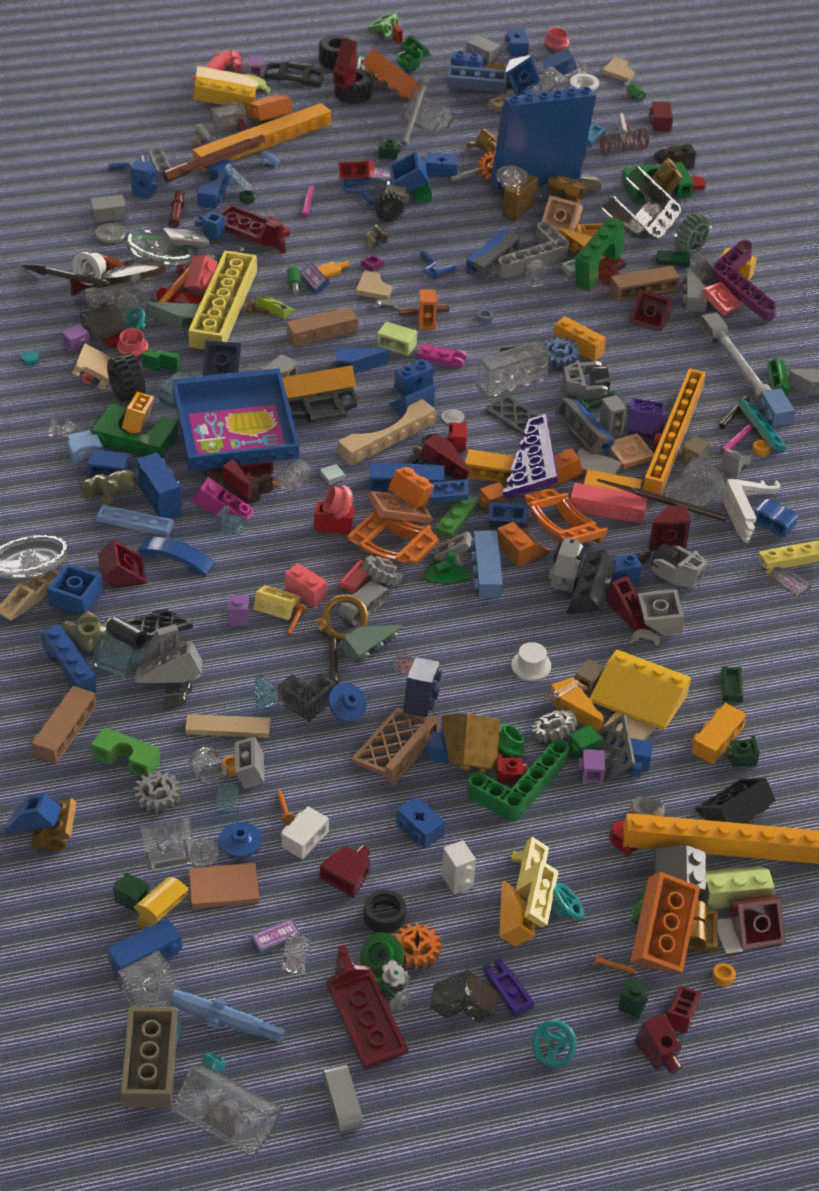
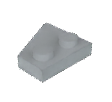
M176 624L155 631L140 660L141 665L179 646V633Z

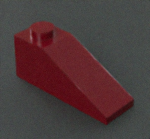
M628 576L611 582L606 594L610 607L634 631L638 629H653L644 623L638 595Z

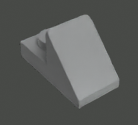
M696 252L692 256L696 260L695 264L697 265L693 270L694 274L701 282L713 279V265Z
M725 450L723 453L722 470L738 477L743 464L749 465L752 458L738 451Z
M466 531L437 545L434 555L435 560L445 562L448 558V552L454 551L456 553L455 565L462 566L464 561L463 552L467 551L471 545L472 536Z

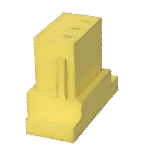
M525 849L521 852L513 851L512 861L522 864Z

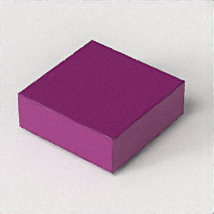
M371 254L361 260V266L374 272L384 266V261Z

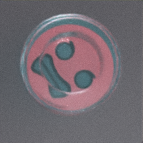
M405 654L395 657V671L401 674L409 673L414 663L413 658Z

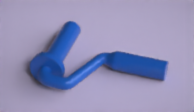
M141 155L140 161L147 162L146 156ZM127 162L108 163L109 169L132 167V164Z
M348 178L344 179V183L341 184L344 191L362 193L369 205H373L375 202L368 191L350 188L369 184V178L350 181Z
M425 250L421 251L420 255L430 263L429 266L424 268V273L433 279H438L439 275L456 271L455 265L440 269L435 268L434 266L437 264L435 258Z

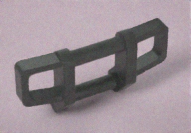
M282 60L281 63H267L264 70V78L280 81L290 80L301 82L305 85L321 87L324 80V72L315 69L313 64L305 65ZM289 68L304 70L303 76L285 74V72ZM270 69H279L278 74L268 72ZM310 74L320 76L319 80L309 79Z
M350 387L319 396L288 398L289 407L290 405L302 404L304 412L291 411L292 419H307L309 423H316L317 420L346 417L345 411L357 407L358 400L354 389ZM350 395L353 402L341 405L338 397ZM332 402L333 411L315 414L310 404Z

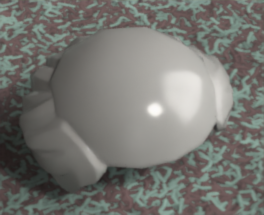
M638 796L630 805L633 814L664 816L665 814L664 803L656 799L652 800L651 798Z

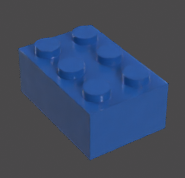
M158 452L138 458V485L156 515L168 519L182 515L181 506H183V501L180 495L182 486L179 481L175 480L173 471L168 469L165 459H162Z

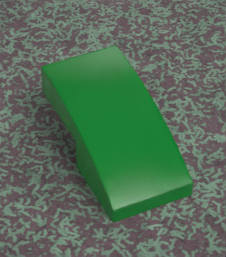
M166 351L143 352L142 368L157 372L161 368L178 372L180 369V354Z

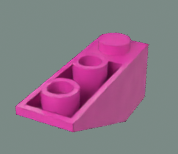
M209 477L191 500L207 512L245 523L254 511L252 507Z

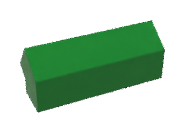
M776 357L767 362L772 389H782L786 397H788L790 385L785 361H779Z

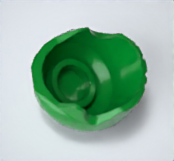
M407 48L404 52L397 54V62L402 69L410 72L420 67L422 61L420 50L413 51L411 48Z

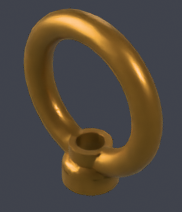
M339 595L332 598L325 605L321 618L316 619L320 633H327L330 637L335 636L338 641H341L350 634H342L335 631L329 620L331 610L340 603L355 605L361 615V621L357 628L367 627L369 621L368 610L365 604L357 597Z

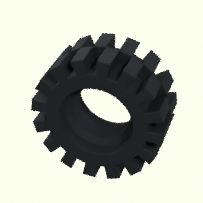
M384 191L383 195L379 194V198H375L374 209L381 221L383 219L384 222L388 220L393 222L392 219L396 221L398 220L397 216L401 217V213H404L403 201L395 191L393 193L388 191L387 194ZM387 204H395L391 209H383Z

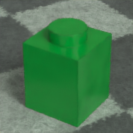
M589 725L569 735V752L578 760V758H582L583 750H600L602 738Z

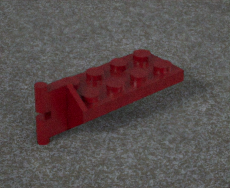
M233 204L218 213L225 216V231L260 245L280 250V253H286L285 239L282 238L284 233L281 222L274 221Z
M340 945L335 964L336 975L327 980L326 986L363 1068L367 1069L408 1054L407 1045L370 966L353 965L347 952V947Z

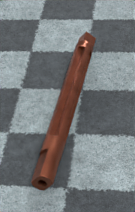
M263 134L257 137L253 136L162 172L165 182H170L256 148L258 145L266 142Z

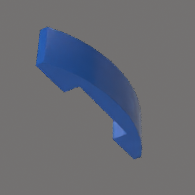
M147 538L138 549V553L152 558H156L159 554L189 565V571L205 577L215 565V561L200 550L170 538Z

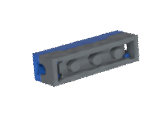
M505 229L496 234L493 239L478 249L476 253L468 257L466 273L472 274V276L481 280L485 279L498 268V261L501 256L519 250L520 236Z
M561 399L554 413L591 453L607 455L616 440L578 400Z

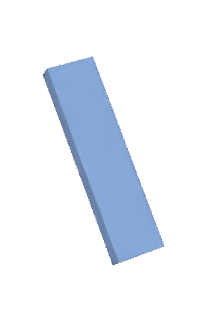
M102 505L96 516V522L166 537L169 536L174 527L173 519L108 505Z

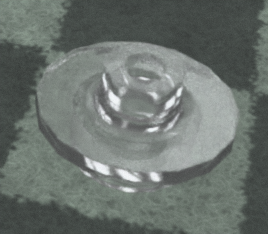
M516 166L500 168L496 173L498 182L508 189L519 188L528 178L527 172Z

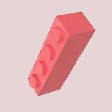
M574 483L570 499L572 504L581 513L643 524L647 505V498L633 493L581 483Z

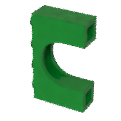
M682 162L674 163L683 177L673 189L677 198L692 196L694 187L692 178ZM662 164L623 168L621 182L633 203L648 201L649 186L647 183Z
M610 216L576 255V286L590 291L598 282V266L601 256L603 255L616 261L624 251L623 221Z
M110 404L93 428V435L96 434L104 447L142 457L158 452L162 459L178 436V421L165 417H160L153 429L145 434L131 435L123 432L122 425L127 408L115 404Z

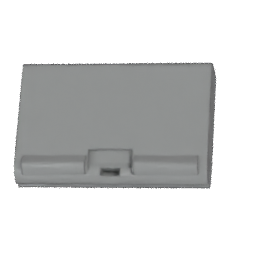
M163 228L162 237L169 245H191L196 248L208 247L209 241L202 231Z
M580 448L576 454L580 459L582 475L586 476L587 470L617 475L623 463L609 457L591 453L583 448Z

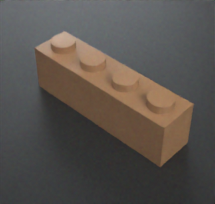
M673 266L611 276L609 290L616 301L637 298L640 289L655 294L678 291L680 276Z
M350 307L286 322V336L293 347L358 332V318Z
M72 686L70 691L64 694L62 702L58 707L54 708L52 716L48 721L44 722L42 730L32 739L31 746L33 747L34 757L53 764L58 763L95 710V693Z

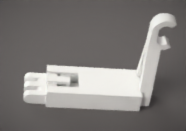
M727 479L721 499L738 536L741 537L744 543H749L752 532L755 529L753 523L757 519L746 496L776 494L780 488L778 481H775L773 486H767L764 481L755 483Z

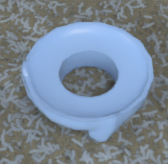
M267 151L261 152L263 165L268 163L274 165V168L279 165L280 160L274 154Z

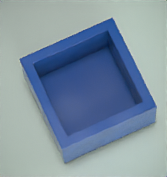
M417 151L389 165L392 184L406 187L407 194L429 183L425 163Z

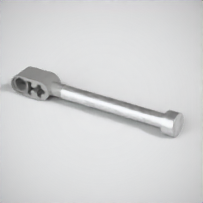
M717 312L701 315L699 317L700 328L709 340H718L754 389V396L758 401L761 397V392L771 390V388L760 381L728 338V327Z

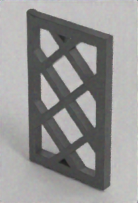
M507 394L485 408L487 412L523 435L524 430L518 426H526L528 419L540 416ZM507 400L512 404H503V402ZM500 408L501 413H497L492 409ZM503 409H513L514 413H503ZM516 409H521L526 413H517ZM504 417H514V421H509ZM517 417L527 418V422H517Z
M625 714L597 731L598 735L602 738L600 750H604L605 782H609L635 765L628 721ZM622 722L623 727L621 731H617L618 724ZM606 732H609V734H608V736H607V738H606V740H605V742H604V741H603V735H604ZM614 734L619 735L614 745L609 744ZM623 737H625L626 743L624 749L619 747ZM607 748H611L612 750L610 752V755L608 759H606L605 752ZM620 751L622 753L617 763L613 762L612 760L616 752ZM626 754H628L629 761L622 765ZM610 764L614 765L613 772L609 774Z

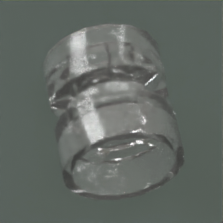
M294 459L277 474L278 484L283 490L294 492L311 477V469L305 461Z

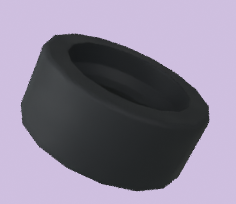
M387 889L371 893L364 903L363 916L366 925L375 932L393 933L399 930L406 918V903L403 897L397 892ZM387 904L395 907L398 910V914L392 918L383 919L373 915L372 909L378 905Z

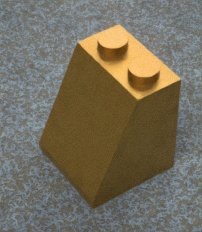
M512 167L509 168L504 189L502 217L516 222L535 205L538 177Z
M469 713L441 715L450 765L459 766L458 770L471 771L472 768L475 769V773L487 774L488 770L497 769L500 719Z

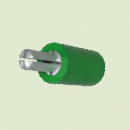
M624 82L623 85L627 88V93L634 97L635 100L641 102L645 99L646 93L634 83Z
M291 267L287 270L289 287L293 289L294 294H298L301 287L300 272L298 268Z

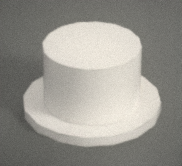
M576 74L571 77L570 85L575 87V89L580 88V86L590 87L594 92L599 86V80L593 75Z
M81 252L73 259V273L100 279L106 270L105 260L98 253ZM81 282L85 285H94L90 283Z
M530 642L520 647L519 653L512 660L511 668L520 679L535 682L543 680L551 672V662L547 657L545 647L541 644Z

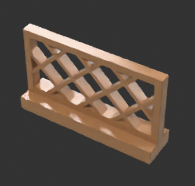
M397 707L351 758L352 764L386 776L387 782L395 785L426 748L427 739H431L433 731L440 732L438 717L430 715L427 719L422 716L403 713V709ZM398 716H401V717H404V718L407 719V720L395 722V720L398 718ZM413 724H422L421 727L412 728ZM409 726V730L398 732L397 728ZM395 729V733L383 734L386 730ZM412 735L409 740L401 742V737ZM398 739L397 743L386 744L388 740ZM383 742L384 746L372 748L374 743ZM400 748L398 753L389 754V750ZM386 751V756L375 758L374 754ZM372 755V759H361L363 756ZM389 761L385 768L377 765L378 763Z

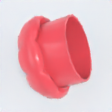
M550 28L547 37L544 39L545 46L552 51L565 50L570 44L567 37L568 33L561 28Z
M130 328L122 331L120 334L117 349L121 355L131 353L135 358L142 356L143 352L148 350V342L144 339L142 331Z
M342 485L339 488L331 487L323 502L324 512L334 514L333 516L336 519L345 517L352 507L353 494L350 488L346 485Z

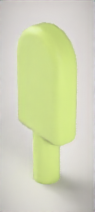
M245 74L257 77L256 90L261 89L266 93H270L271 88L266 86L265 80L254 74Z

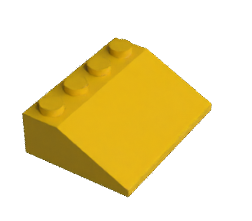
M198 66L193 100L245 109V102L255 100L257 77Z
M616 649L608 660L590 698L594 704L665 730L688 696L691 677Z

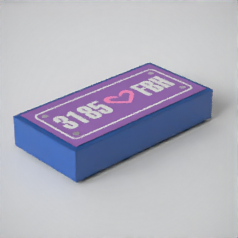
M312 262L300 272V275L318 294L330 283Z

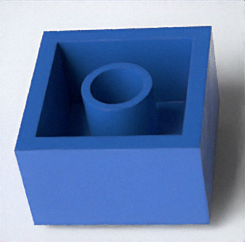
M66 563L47 588L49 606L79 616L83 615L85 611L91 609L103 592L102 575Z

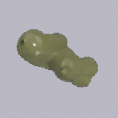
M130 470L117 471L109 476L97 474L80 484L82 496L86 500L91 501L97 493H102L101 503L110 506L114 502L113 496L134 490L136 487V477Z

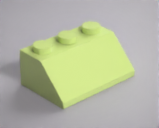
M762 866L706 871V891L702 893V897L707 905V909L730 907L729 901L773 895L775 886L769 869Z

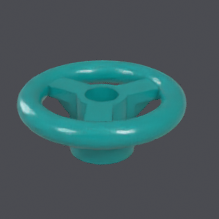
M141 307L132 309L125 316L120 332L122 333V331L126 330L128 322V329L135 328L143 332L146 327L144 309ZM138 312L140 313V314H139L138 316H136L135 318H134V317L132 318V316H133L135 313H138Z
M559 882L556 883L553 889L555 901L552 903V908L560 917H564L567 914L575 920H582L585 911L579 898L566 885ZM573 906L577 908L578 913L574 912Z
M547 1020L535 1029L532 1036V1049L536 1058L542 1064L558 1068L565 1066L573 1059L577 1049V1041L573 1030L566 1023L559 1020ZM549 1027H558L562 1029L567 1034V1036L560 1032L550 1034L546 1029ZM540 1035L547 1041L549 1048L547 1058L539 1048ZM554 1039L558 1042L557 1047L553 1044ZM570 1043L567 1055L560 1060H555L556 1053L564 1051Z

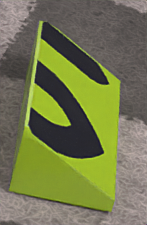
M269 296L257 297L258 307L268 310L282 319H285L294 312L293 308Z

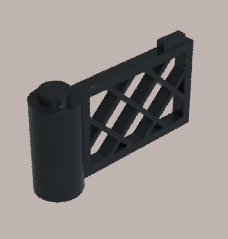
M160 609L128 620L113 617L107 622L106 632L128 646L140 650L146 645L147 641L152 639L157 629L176 624L178 632L193 628V622L168 609Z

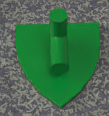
M449 551L447 561L435 560L430 564L423 580L438 584H454L466 581L472 577L463 565H455L456 553Z

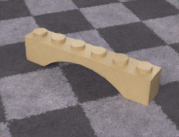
M421 399L409 405L404 416L391 427L373 433L351 434L339 440L338 455L350 466H353L435 424L436 409Z

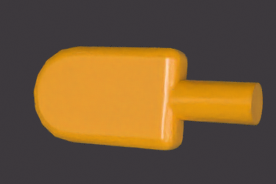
M349 261L338 264L330 262L317 267V269L328 279L341 274V269L349 267L350 264Z

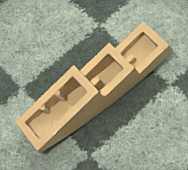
M53 569L38 576L30 577L24 585L19 583L0 604V615L12 621L28 611L48 594L47 588L60 571Z

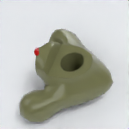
M85 611L78 618L77 625L71 621H63L61 626L76 646L85 652L91 653L96 651L110 636L106 632V625L111 618H107L101 624L97 615Z

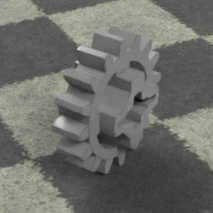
M370 555L366 556L362 564L363 570L368 572L367 574L371 575L372 579L376 582L395 586L396 584L399 585L403 578L402 571L397 569L398 567L394 566L393 561L388 558L384 559L379 556L373 557Z
M564 709L561 711L555 710L551 714L546 713V715L539 717L540 721L534 722L535 725L532 726V731L535 739H538L539 742L543 740L545 743L548 741L553 742L557 739H563L567 735L569 736L570 731H575L577 720L574 713H571L570 710L566 712Z
M160 770L154 775L150 771L148 777L142 775L141 781H136V787H134L135 801L139 802L140 808L146 806L148 812L151 809H155V813H158L159 809H163L166 812L168 806L174 808V802L180 801V781H176L175 775L169 777L167 771L163 775Z

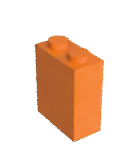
M279 94L245 102V112L248 118L258 121L293 113L291 98Z

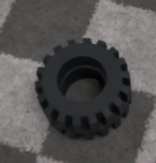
M333 35L320 40L319 62L321 65L328 69H334L344 36Z
M358 68L356 69V81L345 89L335 85V97L345 103H363L368 101L372 95V76L365 70Z
M127 353L108 360L107 373L113 392L121 402L133 399L137 392L145 394L144 374L133 354Z

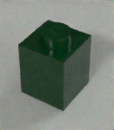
M126 873L114 884L115 902L137 913L138 911L134 906L149 894V884Z

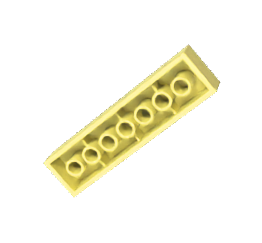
M224 250L188 330L189 347L205 349V341H228L257 273V255Z

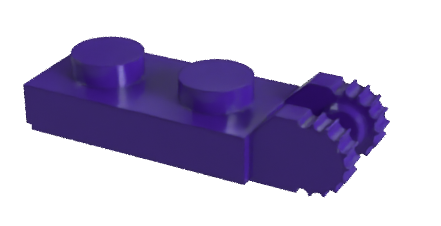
M502 959L495 960V967L499 972L497 975L488 964L482 967L485 977L514 1017L534 1008L535 1003L512 970L508 969L505 963H503Z

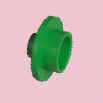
M504 724L500 726L498 751L512 757H521L525 752L522 744L524 742L522 734L512 725Z
M378 932L369 936L360 949L361 965L370 966L374 977L382 978L384 973L382 967L391 960H394L398 966L403 963L404 950L402 944L395 936L389 933ZM386 952L387 957L382 960L381 954Z

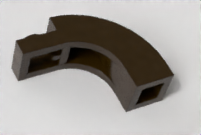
M223 467L206 472V479L208 477L246 504L260 501V495L273 491V477L270 473L249 479L251 482V497L247 498L223 480Z

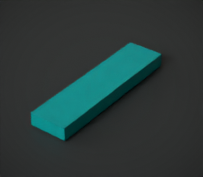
M741 400L738 406L771 449L784 452L787 446L753 403Z

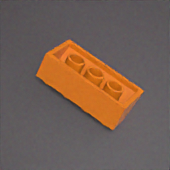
M372 48L362 62L366 66L364 69L370 74L374 72L380 82H387V87L392 91L396 89L399 92L398 95L404 100L408 98L411 101L416 98L419 83Z
M663 872L648 877L630 960L631 963L651 970L683 972L700 886Z

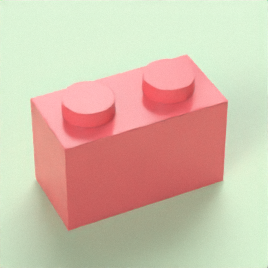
M207 255L193 256L184 288L195 294L205 293L218 262Z
M297 563L285 572V590L300 595V600L315 608L327 598V581L301 564Z

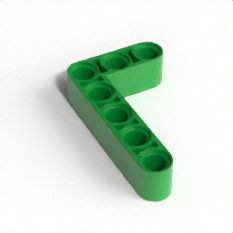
M562 740L553 741L512 789L482 773L471 774L468 780V797L510 821L520 819L566 765L569 750L568 744Z

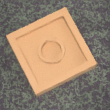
M638 433L616 439L609 451L615 460L623 462L621 467L623 470L651 462L654 456L652 450Z

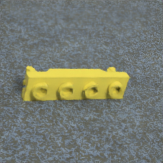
M819 540L760 551L758 557L763 561L762 567L768 569L766 571L767 574H771L775 567L784 569L819 561Z

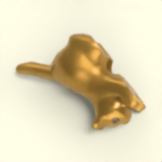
M483 129L476 137V142H469L466 146L477 147L486 151L487 155L489 152H492L494 155L497 139L495 136H491L488 130Z

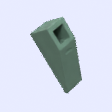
M147 302V317L179 330H189L198 310V304Z
M399 624L359 627L345 636L338 645L352 663L358 659L361 662L370 655L369 652L371 650L376 652L385 645L384 641L388 640L391 642L399 635L397 632L402 626Z

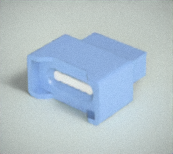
M90 430L68 435V453L74 465L82 460L89 459L93 449L103 450L96 434L92 435Z

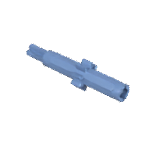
M175 989L171 997L170 1006L207 1019L206 1025L217 1029L222 1024L255 1036L260 1035L279 1043L283 1040L285 1029L265 1023L264 1020L227 1007V1000L217 997L213 1002Z

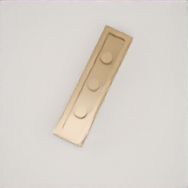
M187 714L185 731L186 735L269 738L270 718Z

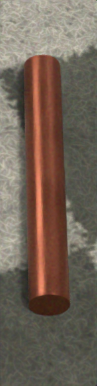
M449 304L437 305V312L449 311ZM418 307L398 309L399 315L418 314Z

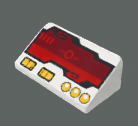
M620 113L618 122L619 133H628L630 126L623 113ZM629 132L628 135L631 143H633L631 132ZM622 133L621 138L626 143V134Z

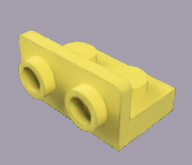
M264 585L256 591L253 609L289 620L292 615V609L296 604L300 603L301 596Z

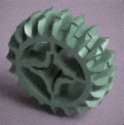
M696 212L683 219L682 224H679V228L676 229L677 233L674 235L675 239L673 240L674 247H676L678 252H690L691 255L692 252L695 253L706 244L705 242L709 239L708 236L711 234L710 230L712 229L710 219L707 216Z

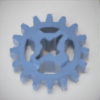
M556 336V340L550 338L549 342L545 341V344L542 346V358H545V362H550V366L555 364L556 368L559 366L564 368L566 365L575 363L579 359V347H576V342L571 343L572 339L565 340V337L559 339Z

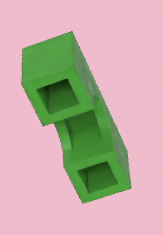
M106 727L102 729L91 744L94 759L111 765L119 757H129V772L140 777L142 775L148 777L149 772L153 773L161 763L160 749L156 746Z

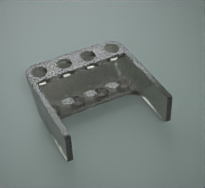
M636 166L626 177L646 198V203L636 216L613 195L601 208L609 216L623 221L624 230L630 236L659 240L679 216L681 207L639 166Z

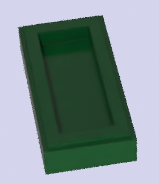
M657 250V265L690 266V252Z
M722 667V701L743 702L742 668Z

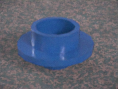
M341 683L330 691L328 705L336 718L343 722L351 723L359 720L364 715L367 709V701L364 693L357 686L350 683Z
M235 822L229 824L221 831L219 845L228 856L246 858L259 851L262 845V834L253 824Z

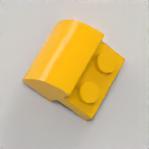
M173 877L166 878L134 906L139 914L136 923L142 929L149 923L151 925L156 924L185 898L188 888Z

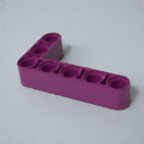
M742 240L714 263V279L717 282H722L760 318L765 321H771L776 316L775 302L737 271L752 258V243L748 240Z

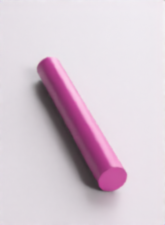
M312 185L307 190L302 210L303 218L308 217L314 192V186Z
M750 422L721 449V452L724 453L725 450L734 448L755 428L754 425Z

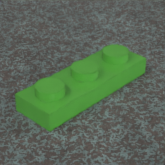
M469 497V500L456 501L435 527V533L452 539L477 508L478 500Z

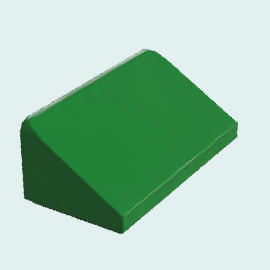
M412 35L400 44L404 49L420 50L422 57L430 55L428 49Z
M429 183L412 191L416 203L432 201V190Z

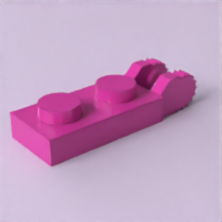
M423 343L417 352V359H425L428 362L453 367H462L468 357L461 350L454 351Z

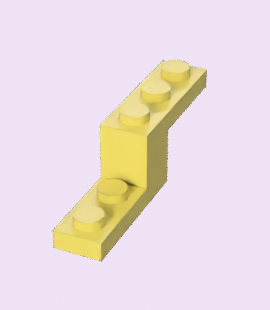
M531 837L526 842L515 892L528 900L524 917L543 928L548 924L553 900V889L556 886L558 871L546 863L549 848Z

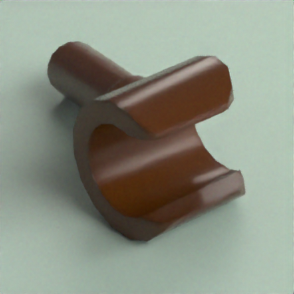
M248 299L245 309L248 313L258 311L268 314L269 312L255 306V301L252 299Z

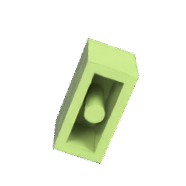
M387 321L377 333V347L389 348L390 351L409 356L417 345L416 330Z

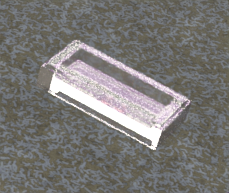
M778 567L769 574L771 580L797 598L811 589L810 583L788 568L782 569Z

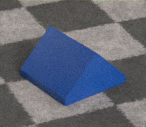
M530 55L509 61L505 72L515 96H520L523 94V91H527L541 82Z
M432 384L389 404L402 417L409 405L421 399L434 407L435 386Z

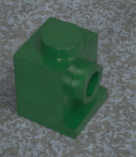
M379 137V159H397L398 153H401V144H397V140H382V137Z
M755 736L745 740H730L729 746L726 747V757L730 759L732 767L757 766L760 751Z
M629 977L621 993L618 1010L640 1019L648 1002V994L645 993L647 984Z

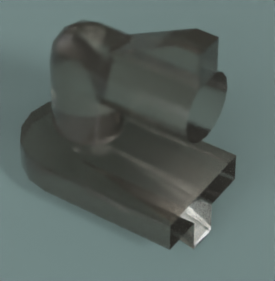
M187 682L165 683L166 693H178V696H164V710L185 705L187 693L192 691V685Z

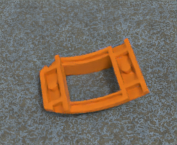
M545 489L524 496V501L538 524L557 542H561L569 537L571 540L577 539L580 544L587 541H594L600 544L608 533V528L600 529L596 527V522L584 516L568 498V493L559 494L556 492L557 490ZM555 504L562 517L572 528L561 529L545 516L541 508Z
M376 510L347 535L348 540L370 554L384 559L388 558L395 563L417 565L438 543L436 534L434 535L431 530L432 526L423 527L405 520L379 517ZM385 528L400 537L412 540L399 553L385 550L371 543Z

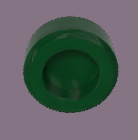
M244 190L240 192L239 197L242 203L251 204L255 201V193L253 191Z

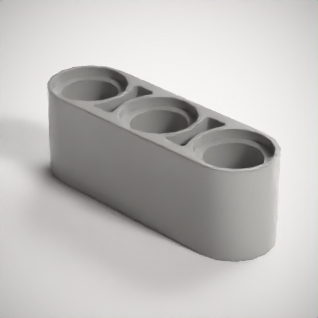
M159 147L151 148L149 150L150 162L154 163L157 183L163 186L171 184V181L165 182L162 172L171 169L163 149Z
M372 580L352 596L357 597L365 604L368 615H370L387 601L390 591ZM342 603L338 609L340 617L352 625L360 623L361 615L355 605L351 603Z
M342 1065L324 1069V1084L338 1132L362 1128L363 1117L348 1066Z

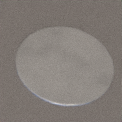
M449 409L442 413L441 418L448 424L449 422L461 423L464 420V414L459 410Z

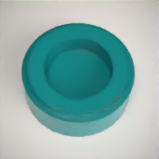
M27 350L21 355L22 363L27 366L36 365L40 361L39 353L34 350Z
M208 1052L204 1054L201 1060L207 1067L223 1072L226 1066L224 1059Z

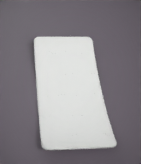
M731 918L718 920V935L725 952L729 954L744 951L736 935Z

